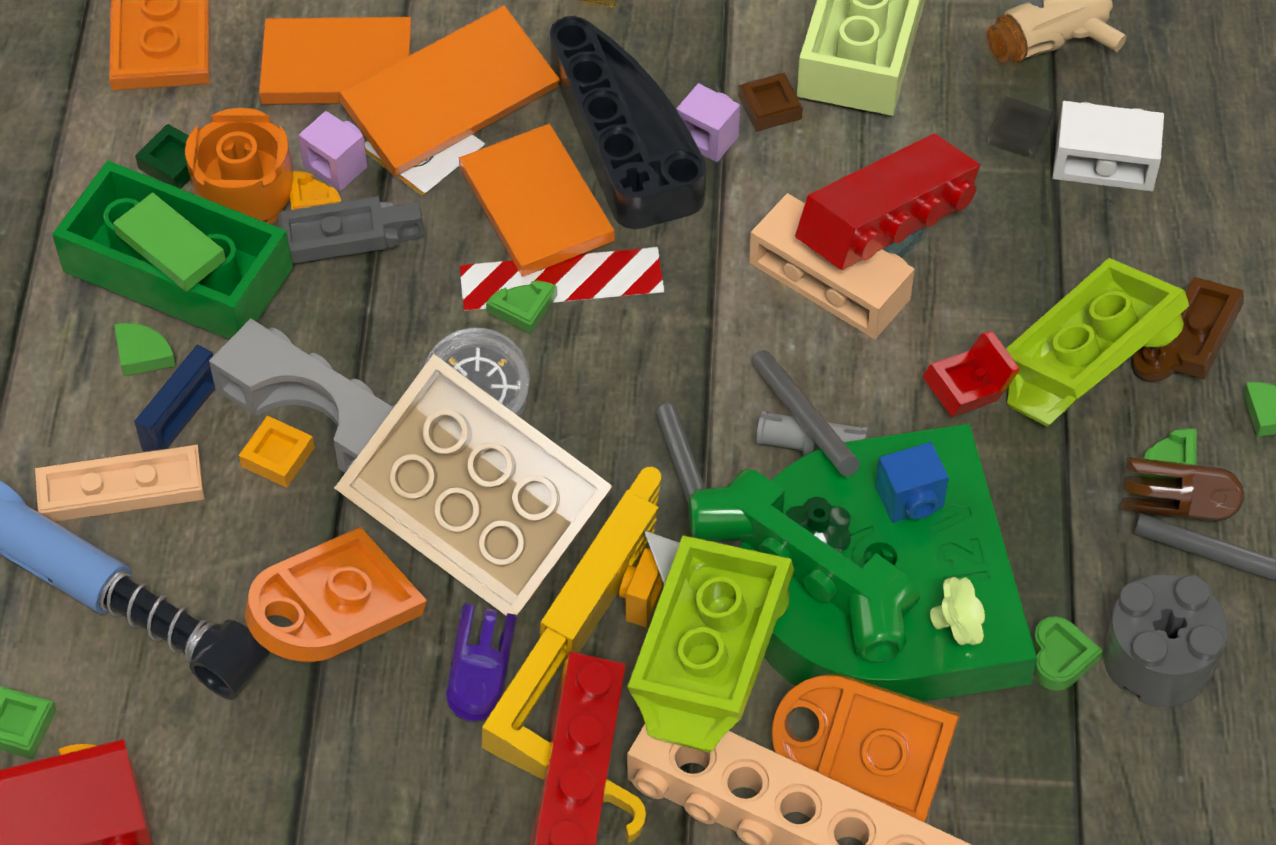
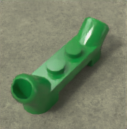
M748 468L741 470L726 487L696 489L689 497V517L693 538L711 542L742 540L758 552L791 559L794 567L792 576L801 581L814 598L821 602L832 603L851 617L857 655L869 662H883L892 660L903 651L907 644L903 618L918 603L920 596L915 584L899 568L877 553L862 568L783 514L785 490L755 470Z

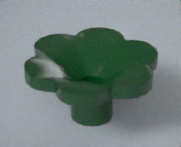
M812 497L805 502L804 506H794L786 512L787 517L836 551H845L850 546L851 534L847 529L850 525V515L845 508L831 506L824 498Z

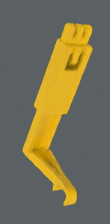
M654 467L642 469L630 489L625 492L542 619L539 641L482 726L483 749L542 780L545 777L550 743L524 727L523 724L562 664H565L569 652L580 653L618 594L627 567L629 565L636 566L644 549L649 545L645 531L655 534L654 527L657 521L655 517L658 514L659 507L657 504L661 484V473L658 469ZM606 780L603 802H610L628 812L633 818V821L626 825L625 829L627 843H630L637 839L643 831L646 818L645 806L637 796Z

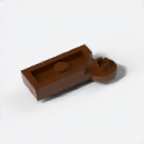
M1193 277L1185 292L1190 306L1181 313L1184 323L1181 333L1166 346L1157 348L1143 346L1135 352L1133 356L1135 373L1147 381L1164 380L1170 377L1174 371L1205 380L1244 304V290Z

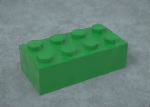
M109 160L105 162L52 233L63 272L229 340L250 318L256 322L293 270L286 230ZM152 192L224 249L226 261L187 292L115 233L113 222Z

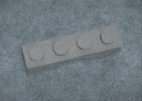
M251 318L209 360L216 391L255 416L274 408L296 405L316 409L331 418L338 426L334 437V446L338 469L346 473L395 407V405L390 406L374 396L371 389L358 379L349 380L334 371L331 365L316 353L307 354L294 346L280 330L273 327L267 329Z

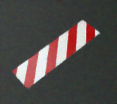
M658 247L581 254L524 277L521 276L512 260L460 265L464 311L486 309V302L500 289L506 287L508 290L521 285H531V281H542L557 286V297L553 303L664 292Z

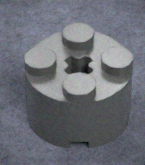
M1160 574L1128 583L1123 587L1114 606L1103 646L1104 664L1110 678L1122 690L1125 686L1133 693L1139 695L1138 700L1148 705L1173 707L1192 701L1207 686L1216 671L1228 633L1225 613L1220 603L1210 593L1208 584L1196 576L1181 577Z

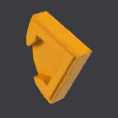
M293 171V184L290 192L291 210L342 202L339 193L334 187H329L325 183L314 179L313 174L308 172Z

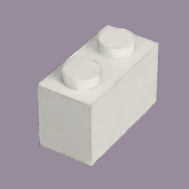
M1063 101L1056 137L1052 179L1153 191L1161 161L1164 113L1094 105L1087 102Z

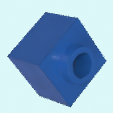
M928 442L879 457L875 488L892 523L907 518L917 520L926 518L944 507L949 477L932 442Z

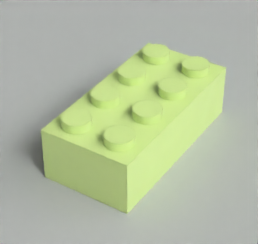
M817 0L799 58L797 97L893 116L925 0Z

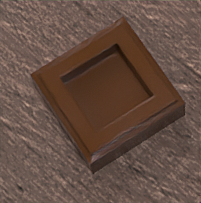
M785 72L739 85L738 97L756 132L802 119L803 107Z

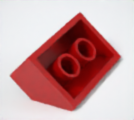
M122 739L0 770V845H153L143 792L125 740Z

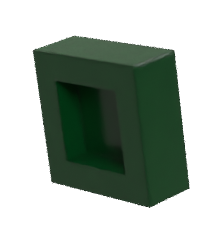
M167 123L135 155L138 169L159 181L180 188L190 178L185 156V146L189 135Z

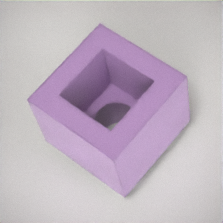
M698 83L676 108L691 132L701 154L715 162L721 159L739 137L740 104L734 102L724 93L715 92Z
M325 111L298 135L303 167L339 191L343 190L367 168L364 137L361 131L349 121L342 122Z

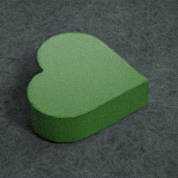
M1047 617L1037 625L1033 638V645L1037 654L1034 670L1035 679L1046 689L1054 691L1065 690L1101 660L1103 650L1065 618Z

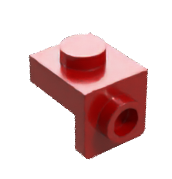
M988 331L979 336L969 351L930 364L922 377L951 417H955L998 401L1019 373V366L992 331Z

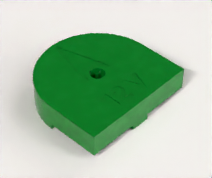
M970 423L844 442L859 460L858 470L850 476L841 475L823 451L819 449L793 462L771 480L785 490L783 514L785 515L790 508L804 506L805 502L812 497H821L826 499L831 506L845 508L850 515V525L847 529L851 534V543L845 551L839 553L861 568L877 553L904 572L915 584L920 596L918 603L903 618L907 641L903 651L892 660L869 662L856 654L851 617L832 603L821 602L814 598L806 590L803 583L792 576L788 587L790 594L789 606L784 614L777 619L764 658L773 669L788 682L796 686L818 675L838 674L855 678L923 702L1031 685L1037 656ZM932 442L949 477L944 507L923 519L907 518L892 523L875 488L879 457ZM742 541L741 548L756 551ZM948 578L969 579L974 587L975 597L983 605L985 620L981 625L984 637L979 644L971 645L968 643L960 645L955 640L951 627L936 629L931 621V609L942 605V601L945 598L943 584Z

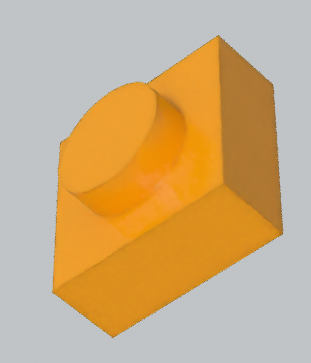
M648 548L644 549L637 567L631 565L627 567L619 590V597L626 599V621L646 628L664 588V583L652 550Z

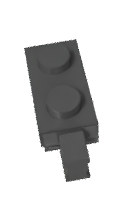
M379 196L281 211L278 214L279 228L287 231L292 264L387 249V247L391 248L399 245V242L424 237V226L419 202L393 206L392 202H380Z

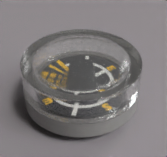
M468 328L446 336L429 353L424 366L431 356L435 354L519 417L523 418L529 404L531 392L529 369L523 353L509 338L490 329Z

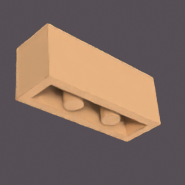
M787 193L751 231L749 263L871 338L876 339L911 300L915 269L909 266L897 254L888 253L882 249L876 252L870 259L861 260L840 270L795 237L805 203Z

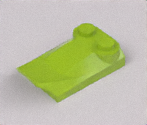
M1108 258L1006 348L1019 366V373L1008 386L1007 404L1011 409L1049 427L1077 400L1141 347H1163L1177 338L1184 325L1181 313L1190 306L1185 290Z
M682 536L628 684V689L644 718L648 736L656 740L711 752L723 736L741 720L776 621L789 606L790 594L788 587L794 572L791 559Z

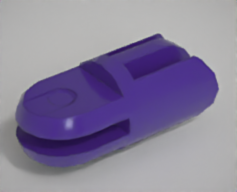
M465 603L461 609L446 696L448 706L456 717L467 722H481L490 716L502 697L517 617L516 614H506L497 651L490 648L497 610L485 608L476 645H467L475 606Z

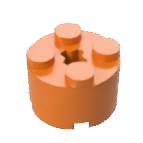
M250 108L222 110L211 115L212 122L200 130L199 125H197L188 136L185 146V156L193 193L268 224L278 221V214L283 211V208L290 200L293 184V169L288 139L283 128L280 126L279 129L274 123L270 122L269 115Z

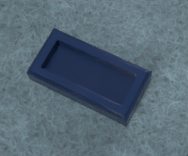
M197 344L136 418L134 423L142 451L150 452L167 449L215 390L209 360L213 357V352Z

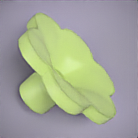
M952 577L946 579L943 584L945 598L942 601V605L933 607L930 612L934 627L936 629L951 627L953 636L960 645L968 643L976 645L981 643L984 637L981 624L985 620V611L981 601L975 597L972 583L967 578L957 579Z

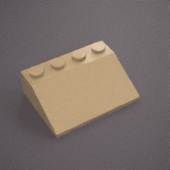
M435 354L431 356L335 486L337 491L504 615L511 613L516 614V617L614 488L612 484Z

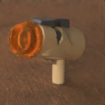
M1022 0L1008 8L1004 15L998 17L995 24L987 30L990 49L994 56L1003 63L1007 61L1017 63L1028 57L1061 48L1066 41L1074 37L1083 38L1089 36L1111 50L1118 52L1124 45L1127 35L1106 24L1109 20V12L1112 10V0Z

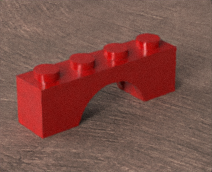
M569 652L557 682L549 726L551 740L547 767L528 845H596L626 664Z

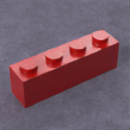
M933 133L808 194L795 237L837 268L843 270L861 260L870 259L876 252L893 243H901L908 235L925 226H933L944 216L956 210L961 211L965 209L976 193L974 182L981 164Z

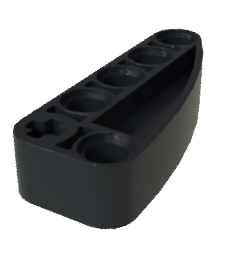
M566 16L558 19L550 29L551 67L560 79L558 86L617 223L625 228L641 229L697 213L705 202L706 163L691 132L674 105L645 69L607 34L582 17Z

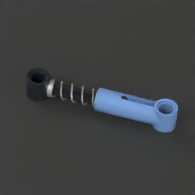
M0 481V555L96 613L106 614L109 612L112 616L123 615L127 617L128 623L132 628L143 627L148 630L149 637L152 640L163 639L168 642L169 649L172 652L179 653L183 651L187 661H190V669L196 678L209 690L225 699H234L269 657V650L258 643L245 625L230 619L225 620L222 625H214L213 623H208L207 619L199 622L187 615L186 607L179 610L167 603L166 595L157 597L147 591L146 583L137 585L132 582L131 569L128 565L30 508L11 487Z

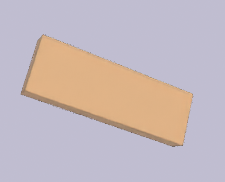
M198 444L35 468L38 512L54 522L205 500Z

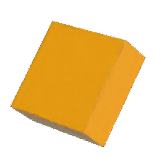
M266 416L238 455L241 467L287 488L315 449L313 436L270 416Z

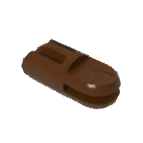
M1127 457L1126 468L1131 471L1177 477V480L1147 476H1126L1123 485L1125 491L1142 496L1174 499V502L1125 497L1121 500L1120 510L1221 521L1231 518L1242 506L1244 501L1243 486L1239 479L1228 470L1217 467Z

